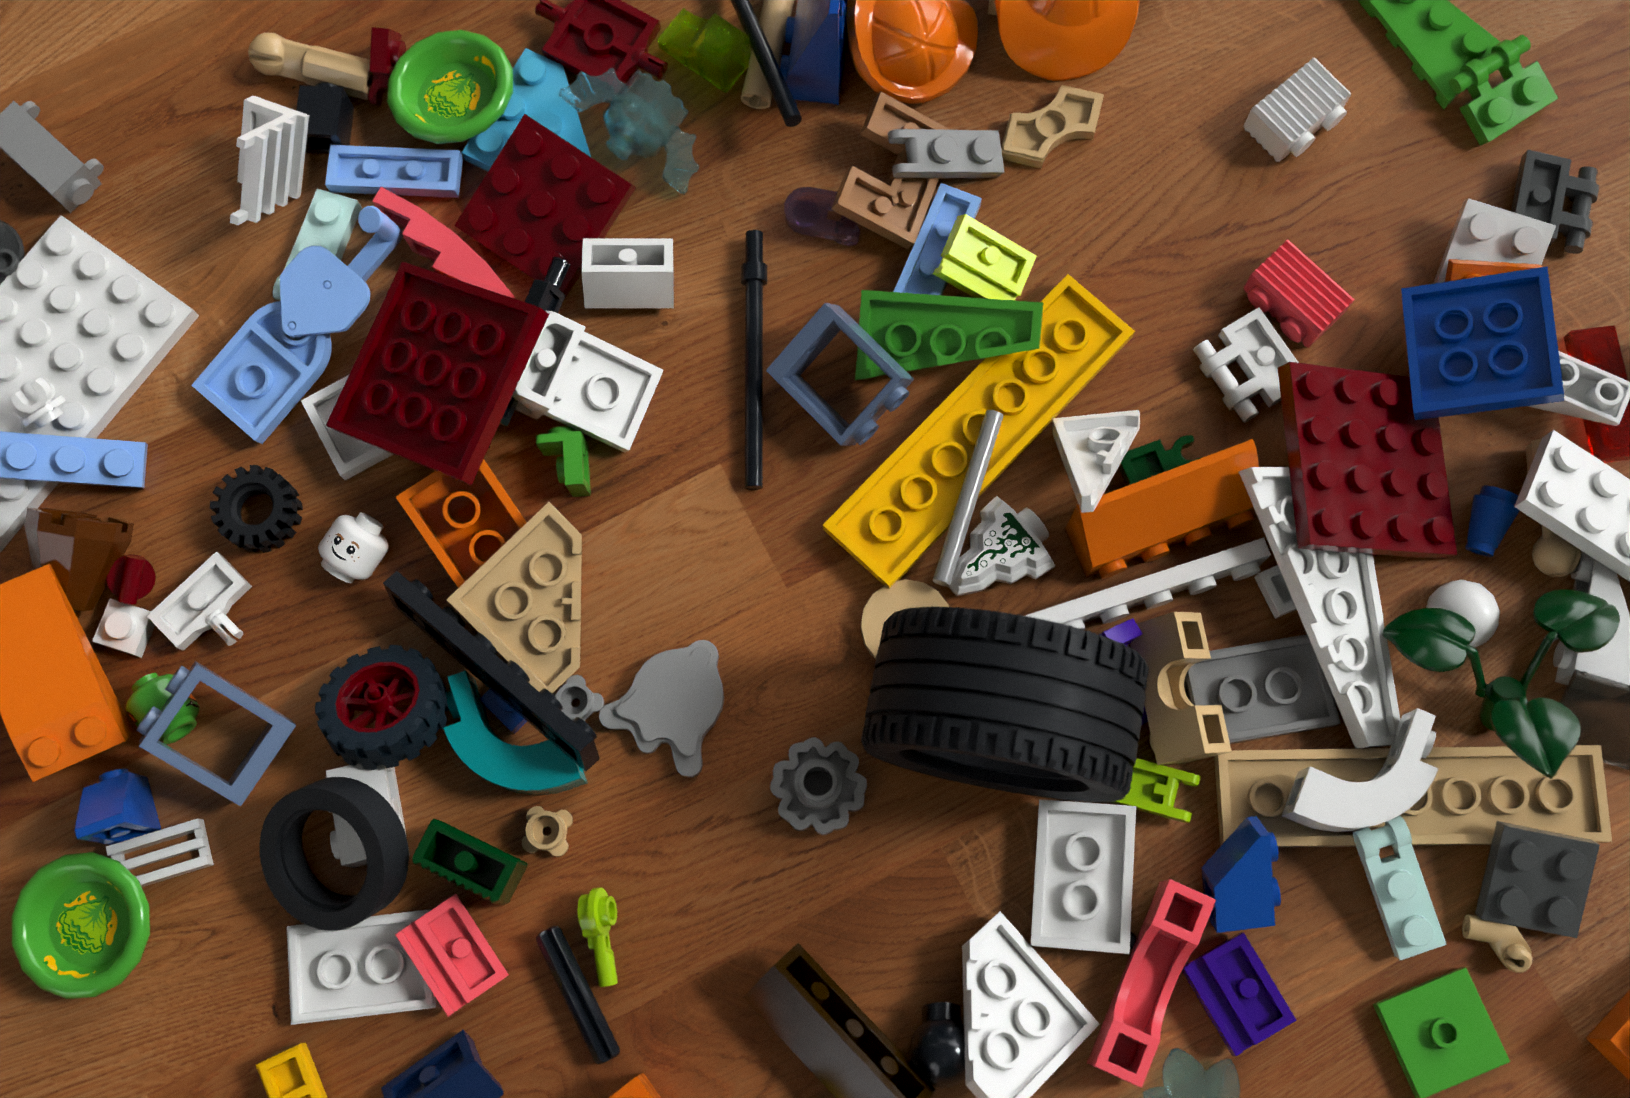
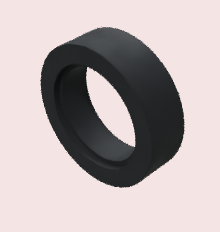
M325 778L284 796L268 813L260 835V861L264 877L271 892L289 914L300 922L316 929L337 931L357 925L387 907L397 897L406 880L409 866V849L406 834L398 815L379 792L369 785L352 778ZM323 810L339 815L352 826L359 836L367 858V874L364 884L357 895H342L329 890L311 871L303 851L302 833L305 823L313 811Z

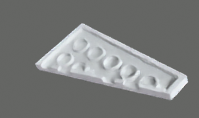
M1250 467L1239 471L1355 749L1392 745L1401 720L1387 638L1382 636L1385 625L1373 554L1298 549L1289 467Z

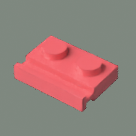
M454 894L395 934L448 1017L509 975L457 894Z

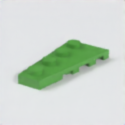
M1358 0L1369 16L1377 17L1386 28L1387 33L1385 36L1395 48L1400 46L1412 61L1411 69L1422 82L1426 79L1437 93L1435 100L1443 110L1458 95L1450 88L1449 80L1460 73V68L1473 59H1483L1491 54V50L1495 45L1500 43L1498 39L1448 0Z
M862 290L859 325L905 371H912L1039 349L1044 303ZM857 347L855 380L886 375Z

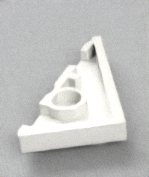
M1139 410L1061 417L1052 420L1053 437L1081 513L1094 512L1140 429Z

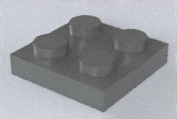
M1497 821L1475 914L1482 920L1577 938L1600 844L1590 839Z

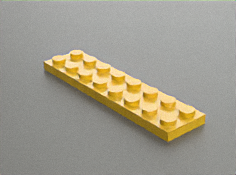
M1069 274L1041 301L1044 303L1040 348L985 358L823 524V530L888 588H891L896 581H899L949 529L986 410H995L1004 416L978 498L1133 337L1135 330Z

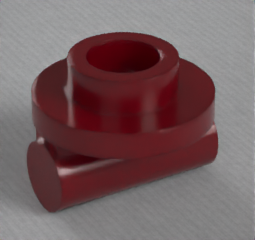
M135 554L119 557L115 560L107 575L108 587L118 597L117 601L133 605L137 604L138 599L145 597L151 592L156 580L152 564L144 557Z

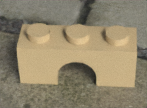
M1171 612L1137 623L1143 634L1131 642L1130 648L1137 651L1145 659L1149 668L1144 706L1150 728V745L1155 753L1157 765L1188 763L1232 752L1222 706L1193 705L1185 693L1184 681L1188 670L1198 662L1211 659L1201 613Z

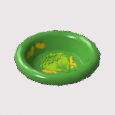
M465 30L437 32L415 42L396 62L388 79L387 103L396 123L413 137L436 144L464 142L485 132L504 114L513 94V68L504 50L485 35Z
M94 852L65 854L39 868L21 889L11 916L12 947L22 971L41 990L66 999L97 997L120 985L141 961L150 936V906L139 880L119 861Z

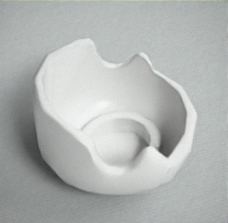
M1466 580L1451 581L1437 588L1428 599L1426 608L1450 610L1466 618L1474 626L1476 631L1475 637L1469 644L1474 648L1486 643L1494 635L1499 625L1500 610L1495 597L1480 583Z

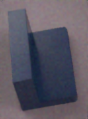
M464 1029L381 1087L384 1098H500L504 1094L501 1084L483 1066L474 1040Z

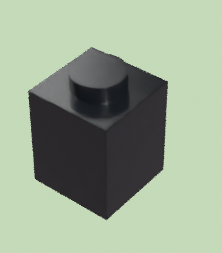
M318 83L316 86L300 85L296 111L309 115L306 153L329 154L330 145L350 146L355 108L343 87H338L331 83Z

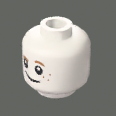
M362 512L359 513L357 518L349 515L339 516L319 543V554L323 558L321 566L336 578L347 583H353L355 579L365 580L369 578L389 549L386 538L381 534L384 526L373 517Z

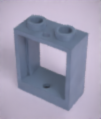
M830 303L822 305L766 369L841 446L855 445L856 443L862 445L868 441L879 428L876 421L886 410L892 412L905 401L909 395V391L906 388L914 380L839 305ZM840 330L891 379L850 425L801 377V374Z
M195 661L190 669L181 665L165 688L166 691L171 693V696L162 709L159 710L152 706L137 727L136 731L143 734L139 740V747L230 801L242 806L296 727V724L293 720ZM199 681L268 722L229 781L159 741V738Z

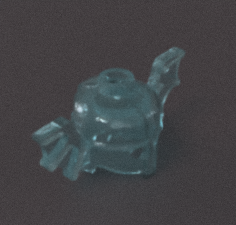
M610 68L599 76H589L584 72H580L572 85L560 89L559 96L578 112H583L598 103H610L603 113L604 125L610 135L606 146L617 157L627 160L633 154L649 158L656 156L664 146L667 156L662 179L679 193L686 194L689 179L699 169V165L694 161L692 155V146L697 137L695 134H687L680 130L679 126L688 114V109L683 107V102L679 97L672 95V87L664 80L654 81L651 74L646 72L642 74L640 70H637L625 84L618 79L615 70Z

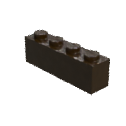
M799 943L774 964L743 997L836 1098H930L936 1091L931 1084L926 1082L917 1073L912 1063Z

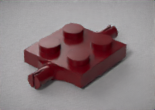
M539 0L540 3H537L535 14L555 23L552 35L542 48L543 56L563 65L564 69L617 96L630 75L639 68L656 76L658 79L663 78V73H666L668 62L648 53L650 45L661 30L658 19L621 0H573L564 8L548 0Z

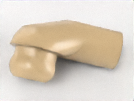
M1467 914L1462 925V933L1465 939L1488 942L1501 963L1512 972L1522 973L1530 968L1532 965V951L1516 926L1482 920L1475 915Z

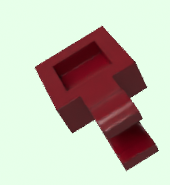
M372 27L369 72L373 73V82L369 90V101L373 105L381 106L382 93L388 89V79L399 58L406 52V45L404 41H401L402 34L391 29Z

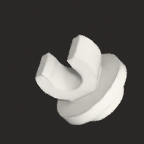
M38 378L30 383L38 394L36 402L28 400L21 390L10 396L18 410L30 413L29 416L21 420L25 426L35 422L39 428H42L63 414L58 405L63 403L65 399L60 395L51 400L52 392L49 384L42 378Z

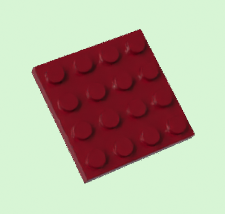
M402 261L326 426L369 445L472 485L549 313L538 306Z
M1288 362L1278 367L1298 549L1447 559L1456 556L1457 549L1439 417L1415 420L1410 377Z

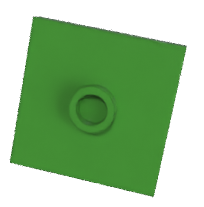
M1460 967L1373 1004L1415 1098H1426L1510 1062L1466 967Z

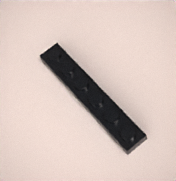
M398 571L383 582L395 608L585 772L600 759L594 741L597 735L584 720L579 717L571 720L561 711L563 706L550 691L545 688L540 692L528 683L530 681L528 675L517 663L512 660L507 664L496 656V648L484 635L477 633L473 636L464 628V621L451 607L446 605L441 609L433 602V595L423 583L417 579L410 582Z

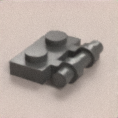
M1527 150L1521 157L1511 212L1556 225L1549 246L1557 239L1558 232H1562L1566 237L1564 250L1572 254L1581 253L1584 248L1585 239L1590 237L1593 222L1589 219L1591 205L1597 201L1599 185L1596 183L1597 169L1589 166L1581 167L1578 177L1569 176L1571 159ZM1565 196L1569 197L1573 202L1571 213L1562 211Z

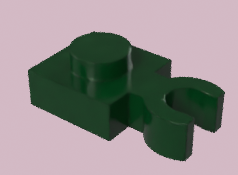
M1192 435L1182 436L1175 441L1171 449L1166 451L1160 439L1127 451L1118 467L1126 486L1195 461L1186 460L1181 454L1182 449L1192 446L1195 441Z

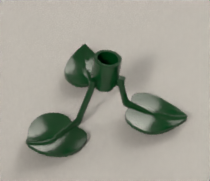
M1558 589L1545 593L1535 603L1533 617L1535 622L1541 628L1549 631V633L1544 637L1522 678L1518 681L1512 677L1502 676L1489 684L1485 682L1477 649L1469 645L1474 640L1475 628L1461 615L1442 608H1422L1404 613L1384 628L1382 636L1390 640L1409 661L1424 669L1436 672L1451 671L1463 665L1467 656L1471 661L1477 685L1475 694L1483 698L1479 713L1482 724L1488 729L1495 731L1502 742L1524 762L1549 779H1552L1564 760L1576 747L1581 732L1580 723L1570 709L1555 700L1542 697L1528 702L1526 698L1528 685L1555 640L1559 638L1568 649L1574 652L1583 653L1598 650L1607 645L1615 636L1620 622V615L1614 605L1608 604L1606 600L1585 592Z

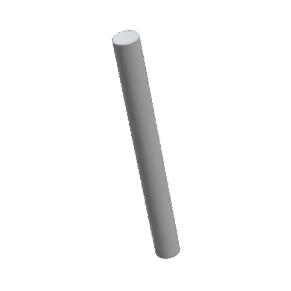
M986 410L932 580L938 585L946 587L951 585L1004 415L998 411Z

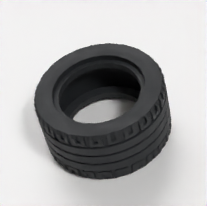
M917 607L894 612L883 623L861 742L865 751L879 760L946 780L1006 792L1063 800L1089 802L1121 800L1129 793L1131 788L1149 668L1145 659L1132 648L1097 633L1061 623L998 611L961 607Z

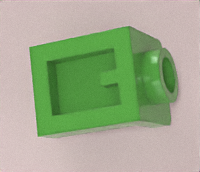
M554 427L548 430V434L536 435V445L544 456L563 455L558 456L556 460L559 483H565L566 488L573 497L591 496L589 449L582 432L575 431L571 427Z

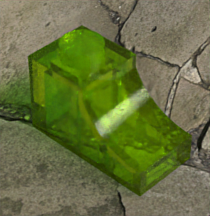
M683 8L657 39L661 50L724 93L728 92L748 68L751 57L749 36L715 13L710 19H704Z

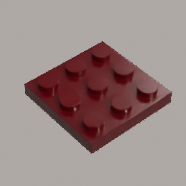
M524 114L454 226L533 279L544 280L553 257L564 259L571 265L559 289L566 298L582 273L583 238H604L636 187Z

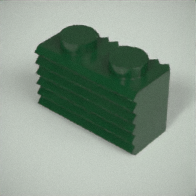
M434 818L427 827L412 856L414 865L422 866V869L429 870L441 878L448 879V882L456 883L457 886L464 887L465 890L472 891L475 895L482 896L483 899L491 900V903L505 905L510 902L528 865L527 862Z

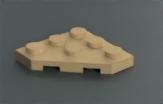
M548 502L447 599L479 633L484 635L493 644L496 650L508 662L510 660L514 661L526 672L530 679L529 683L539 692L545 688L553 694L580 668L582 535Z

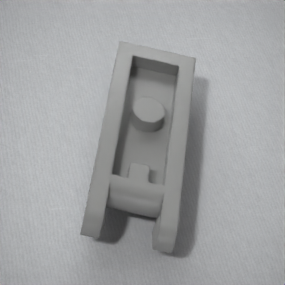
M894 129L888 132L889 143L905 144L907 163L892 166L893 177L998 178L1004 173L999 130Z

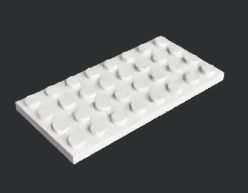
M60 215L19 262L16 271L7 276L0 284V431L96 439L199 315L188 305ZM38 378H42L49 384L52 392L51 400L60 395L65 399L63 403L58 405L63 414L42 428H39L35 422L25 426L21 420L29 416L30 413L18 410L10 396L21 390L28 400L36 402L38 394L30 383ZM0 479V552L25 524L27 508L37 509L58 483Z

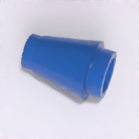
M1482 486L1479 495L1473 496L1467 535L1468 541L1465 546L1466 550L1481 556L1493 557L1495 549L1498 548L1520 511L1514 507L1518 495L1498 487Z

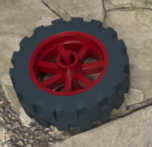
M389 645V649L381 650L380 646L367 649L368 653L360 657L358 653L346 660L348 664L342 668L336 667L329 675L331 678L329 683H323L318 694L321 701L316 702L315 713L319 718L317 721L318 726L334 753L338 757L341 755L349 765L355 767L359 763L367 770H376L377 766L384 765L386 769L399 766L398 761L406 758L411 761L420 755L419 750L425 745L430 747L437 739L436 733L438 729L443 730V727L446 725L447 717L445 711H449L447 695L445 693L447 690L434 664L428 657L423 659L418 650L410 648L406 651L400 645ZM403 686L414 690L398 695ZM409 706L405 713L398 710L399 708ZM355 710L365 711L352 721ZM375 721V728H365Z

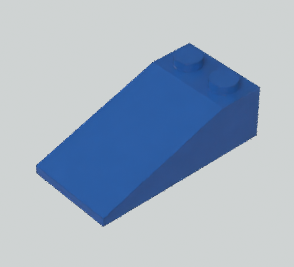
M798 0L795 17L788 16L785 42L791 43L790 56L782 55L780 70L794 100L839 104L848 39L846 23L847 0Z

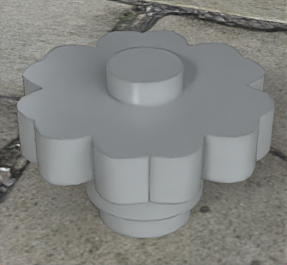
M811 737L804 742L791 745L788 753L789 761H780L775 764L773 768L774 778L770 784L771 793L776 798L781 799L778 807L780 817L790 822L791 826L797 831H804L813 825L815 831L822 836L828 835L834 830L846 828L849 823L848 812L859 811L864 806L867 780L861 774L856 773L859 766V758L853 752L848 751L846 746L839 741L833 742L825 748L818 738Z

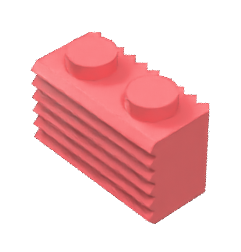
M1286 240L1250 275L1244 286V291L1247 293L1250 303L1256 309L1260 307L1262 312H1270L1271 316L1275 317L1278 323H1281V330L1290 340L1296 343L1302 342L1308 348L1347 311L1355 300L1289 240Z

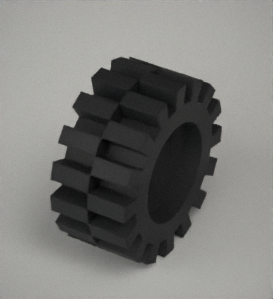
M250 465V471L243 467L234 469L237 477L234 479L226 474L221 479L227 484L226 487L221 489L216 486L213 494L219 498L218 501H210V509L216 513V515L211 516L212 522L219 527L217 530L222 536L239 548L242 547L248 552L256 553V549L263 553L271 552L270 545L272 544L278 548L284 546L285 542L282 538L286 534L293 538L296 531L291 527L293 523L301 524L302 517L297 513V510H303L302 502L296 498L299 496L298 492L284 477L271 468L265 467L263 470L259 465ZM262 493L269 495L273 503L270 516L261 524H246L241 517V508L244 502L254 494Z

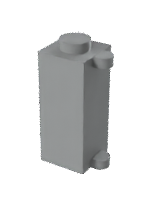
M13 101L0 113V149L71 213L79 205L87 202L92 197L94 191L102 184L97 177L103 172L104 166L97 159H90L83 164L35 120L40 113V108L34 102L27 101L19 106Z

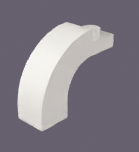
M1418 708L1402 715L1385 764L1378 774L1367 782L1344 781L1313 767L1299 771L1282 817L1313 829L1347 832L1375 826L1400 816L1425 794L1439 769L1420 761L1421 758L1425 759L1429 755L1434 745L1436 732L1432 731L1431 728L1436 716Z

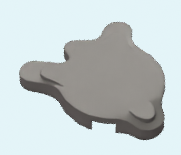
M698 640L688 647L666 650L654 655L637 672L628 692L619 700L602 707L599 712L600 722L609 730L631 731L638 748L645 754L655 752L663 743L669 744L677 771L682 776L688 778L699 775L703 767L701 753L703 739L716 724L723 710L725 699L723 684L717 668L719 660L717 648L707 640Z

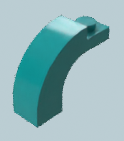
M467 671L447 677L451 687V691L445 692L447 704L453 718L460 717L461 721L443 727L453 750L476 774L501 788L527 795L555 794L588 783L584 770L549 740L528 746L512 745L501 741L493 732L484 705L479 700L481 696L475 678Z

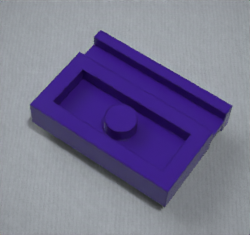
M1244 932L1236 934L1202 954L1199 958L1185 964L1182 969L1184 976L1232 1056L1240 1055L1247 1048L1260 1043L1297 1021Z

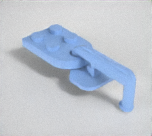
M375 206L364 207L358 215V223L361 229L367 233L375 234L348 266L324 247L309 246L301 250L280 275L281 301L269 303L254 312L191 385L254 441L260 444L265 442L323 374L331 357L332 342L330 333L348 330L365 311L370 302V289L366 281L403 237V232L399 226Z

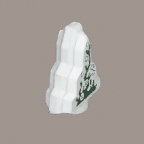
M999 497L993 498L980 511L981 523L970 533V549L959 557L949 588L956 596L981 592L995 581L1012 584L1024 576L1037 579L1053 569L1055 564L1042 544L1049 537L1044 523L1027 507L1017 514L1014 509Z

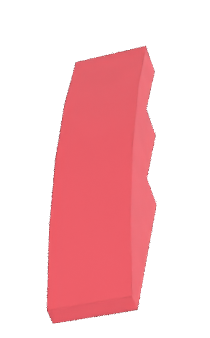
M380 187L372 200L375 207L387 215L397 226L404 229L402 235L412 252L434 261L432 266L434 272L515 299L514 295L488 263L456 233L420 207Z

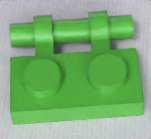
M1520 35L1512 41L1508 39L1503 40L1492 48L1491 54L1481 60L1473 59L1460 68V73L1449 80L1450 88L1454 93L1460 94L1467 89L1473 99L1459 109L1480 146L1497 138L1558 99L1538 61L1524 68L1520 64V55L1531 48V43L1525 35ZM1499 70L1504 80L1491 87L1488 82L1489 75Z

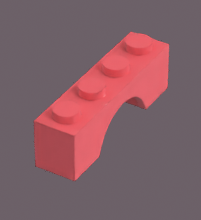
M1172 879L1159 882L1087 1064L1142 1088L1161 1040V1027L1169 999L1183 967L1200 942L1216 899Z

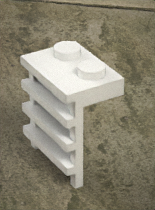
M254 95L244 100L241 136L237 138L236 147L240 148L237 182L242 183L241 205L239 210L230 215V223L240 225L247 220L256 223L260 221L261 212L270 215L274 212L275 204L282 207L287 205L288 196L295 199L301 197L309 115Z

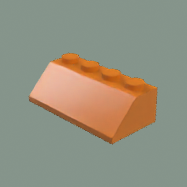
M1253 439L1104 494L1094 512L1081 513L1080 507L1077 504L1065 529L1086 578L1098 573L1102 579L1112 577L1127 569L1126 563L1142 557L1144 563L1151 562L1169 554V546L1185 541L1186 546L1190 547L1213 536L1212 530L1227 525L1229 531H1232L1255 521V509L1239 474V471L1259 467L1257 449Z

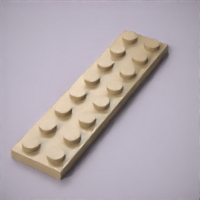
M1576 745L1552 779H1549L1528 765L1507 746L1432 747L1429 755L1425 759L1421 758L1420 761L1439 768L1436 776L1420 800L1400 815L1409 828L1412 846L1491 845L1497 821L1590 839L1596 843L1612 842L1601 745ZM1390 748L1231 750L1232 752L1214 756L1220 846L1246 817L1257 816L1268 832L1274 833L1278 847L1356 846L1353 838L1354 831L1331 832L1313 829L1282 817V813L1299 771L1313 767L1344 781L1367 782L1382 769ZM1385 822L1375 826H1371L1369 828L1371 830H1374L1385 826Z

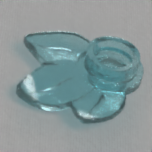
M1173 1048L1163 1065L1162 1080L1164 1087H1153L1143 1092V1098H1239L1240 1083L1237 1069L1231 1059H1223L1205 1071L1203 1066L1193 1056L1181 1049Z

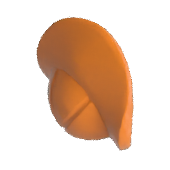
M847 0V38L851 58L858 74L878 94L882 91L901 103L906 104L925 103L949 92L967 73L977 48L978 20L973 8L966 0Z
M994 0L1000 38L1009 57L1026 72L1051 81H1065L1083 77L1100 70L1114 60L1131 36L1140 0Z

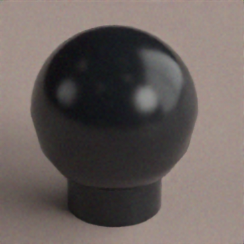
M936 1002L924 1005L922 1007V1025L916 1029L911 1038L909 1048L910 1062L917 1073L926 1082L935 1087H953L966 1080L964 1024L961 1023V1007L955 1003Z

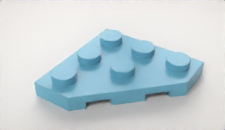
M525 48L513 68V94L504 114L485 132L470 138L461 152L465 161L489 171L521 118L526 114L591 157L563 65Z

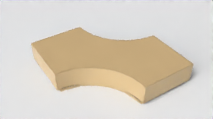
M1062 85L1055 99L1044 108L1031 113L1010 114L1001 147L1003 160L1042 168L1047 155L1058 145L1073 139L1093 140L1104 94Z

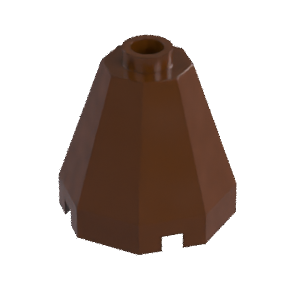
M27 508L25 532L33 570L50 563L77 618H80L81 611H90L96 606L107 586V575L115 560L125 554L131 543L134 524L108 517V522H104L97 515L50 508H40V510Z

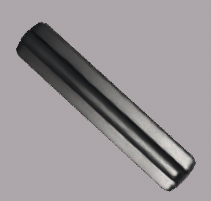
M553 926L542 931L536 936V942L594 1062L598 1065L604 1064L618 1056L620 1048L562 929L558 926Z

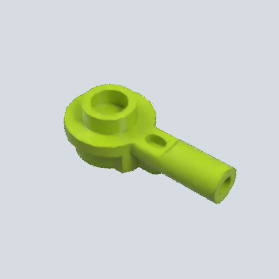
M593 888L589 894H582L579 898L578 920L582 934L588 940L589 949H594L599 987H606L618 983L614 952L611 949L609 938L611 925H615L617 921V906L614 898L608 896L604 888Z

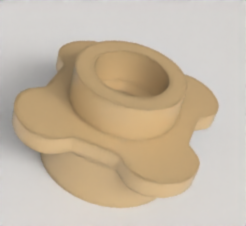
M534 806L529 809L526 814V819L528 820L526 836L522 839L524 850L529 853H535L538 850L549 851L555 857L563 856L569 849L566 836L568 828L573 824L572 815L564 809L556 813L545 811L540 806ZM546 827L552 829V833L549 836L543 834V830Z

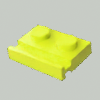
M967 214L957 216L940 255L942 260L939 267L935 268L933 275L974 298L1015 301L1016 297L1022 293L1037 256Z

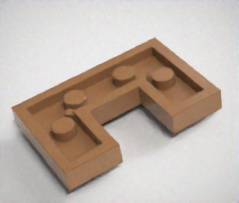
M881 91L873 100L860 135L897 154L898 156L894 164L896 165L907 163L905 144L889 143V131L894 129H950ZM851 166L844 174L831 209L908 249L915 244L939 178L893 177V171H891L886 184Z

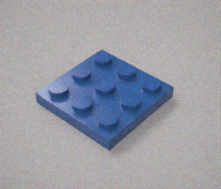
M1547 266L1401 289L1415 420L1564 401L1562 373Z

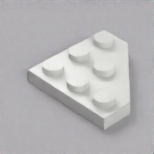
M1001 911L992 917L962 946L966 1086L976 1098H1030L1100 1024Z

